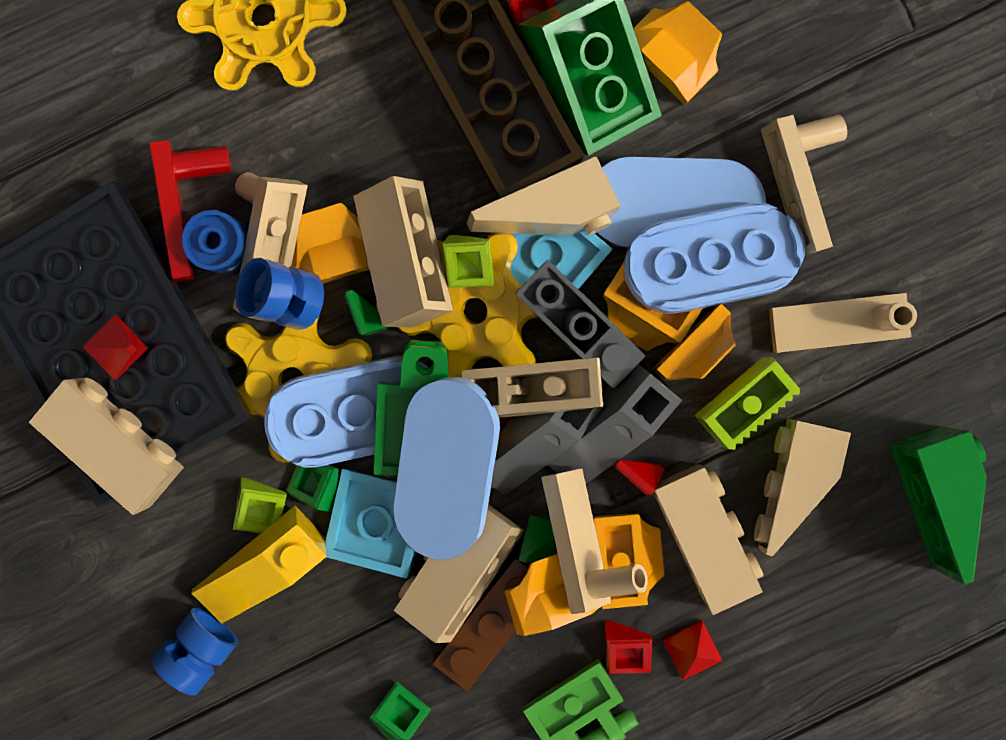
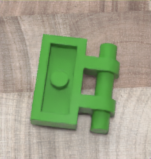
M598 659L523 706L524 714L541 740H624L626 738L625 733L639 725L630 708L617 717H614L610 712V709L623 702V698ZM597 718L602 726L581 739L576 731Z

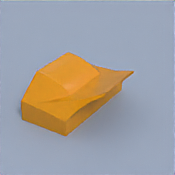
M689 1L667 9L653 8L633 28L646 68L684 105L717 73L716 55L722 33Z
M343 203L301 215L291 267L313 272L320 277L323 284L369 270L357 216Z
M624 262L603 294L608 304V319L632 343L647 352L667 342L681 343L703 309L665 314L645 307L629 290L624 275Z
M722 304L713 306L691 328L682 342L677 343L652 370L664 381L688 378L703 379L735 346L731 330V313Z
M639 513L593 516L604 569L640 564L644 567L648 576V586L645 592L610 597L611 603L602 606V609L648 605L649 591L664 577L660 528L644 522Z
M558 553L531 563L521 584L505 591L516 633L521 636L553 630L591 615L597 610L594 609L579 614L570 613Z

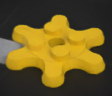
M187 0L178 9L177 19L182 29L188 33L210 32L221 39L223 54L215 66L214 78L223 89L234 91L242 88L247 82L252 68L261 63H271L277 66L284 80L289 85L304 87L313 81L316 74L314 62L304 50L306 35L316 27L338 26L346 17L347 9L343 0ZM268 4L274 7V22L271 21L265 26L254 25L252 13L257 6Z
M491 233L486 238L490 239L494 286L448 288L453 307L452 312L413 328L398 327L402 333L408 336L430 333L439 338L445 344L448 351V377L462 378V371L471 370L474 363L483 358H492L498 361L502 367L536 364L535 356L522 341L521 332L524 324L529 319L537 316L515 294L522 285L514 279L511 273L512 261L518 250L517 240L511 233ZM437 240L441 261L445 273V278L448 286L443 250L444 242ZM470 298L481 299L487 306V317L481 323L470 321L466 314H464L465 305Z
M320 314L316 321L307 329L297 330L284 327L276 336H263L247 323L234 324L225 334L226 347L231 353L241 358L246 366L245 379L236 388L251 414L259 415L263 418L271 396L282 385V373L285 370L295 367L303 375L369 362L372 360L370 346L365 341L356 338L349 339L337 346L324 343L317 332ZM268 443L269 452L275 460L282 463L290 462L280 456Z

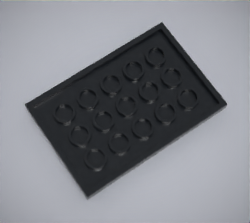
M110 181L0 249V340L39 408L43 406L63 380L82 377L84 379H92L107 391L108 396L106 398L118 409L122 408L131 412L142 423L140 429L153 440H161L170 446L176 454L174 458L176 461L185 458L253 418L179 286L172 279L171 272L119 182ZM114 315H117L148 347L117 380H114L83 348ZM70 460L96 507L114 499Z

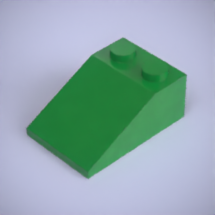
M565 0L518 24L532 63L538 74L544 79L549 94L584 155L589 156L662 116L624 0Z
M941 426L890 443L892 455L933 570L964 585L974 582L987 479L982 464L986 461V454L982 443L976 436H972L971 431Z

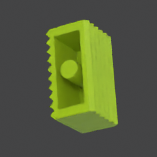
M762 357L697 412L695 417L720 446L735 450L736 443L743 444V437L750 438V431L757 432V425L764 426V419L771 420V413H778L779 407H785L786 401H792L793 395H799L800 388L774 358Z

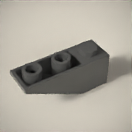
M546 260L515 292L530 310L579 359L600 358L601 380L614 389L645 357L549 260Z
M639 364L614 389L608 386L602 393L603 401L606 404L581 440L547 464L557 473L582 468L585 483L587 484L654 435L682 400Z
M603 407L511 417L499 434L491 487L504 495L508 494L579 442Z

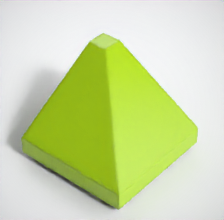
M449 235L443 243L448 288L494 286L490 239Z
M241 477L233 530L262 533L282 516L287 493L252 479Z

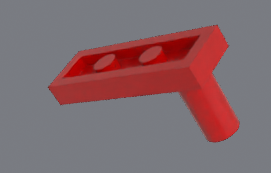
M168 140L151 142L150 148L172 279L176 282L196 280L193 263L187 258L182 247V234L186 226L179 180L232 173L227 146L174 153V148Z

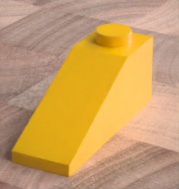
M295 505L193 588L191 594L222 624L290 587L326 558L325 538Z

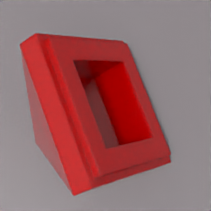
M702 620L662 639L682 680L723 661Z

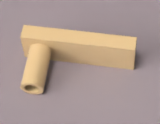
M836 114L797 126L794 115L776 119L762 128L761 133L785 213L798 224L803 234L805 255L833 247L805 152L844 141L847 137L845 120L841 115Z
M250 172L239 176L235 184L236 193L253 204L240 273L248 262L260 257L291 267L308 185L298 180L259 177ZM234 300L233 309L239 312L236 306V300Z
M907 293L768 309L773 353L911 338L910 328L917 320L916 309L907 302Z
M583 469L541 477L570 613H586L611 603L610 597L645 592L648 586V576L642 565L635 564L604 569Z

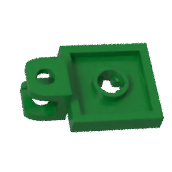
M409 341L405 347L402 359L401 382L378 381L374 475L398 476L406 412L411 399L427 384L448 377V351L443 342ZM421 357H429L433 360L434 364L424 368L418 364L417 360Z

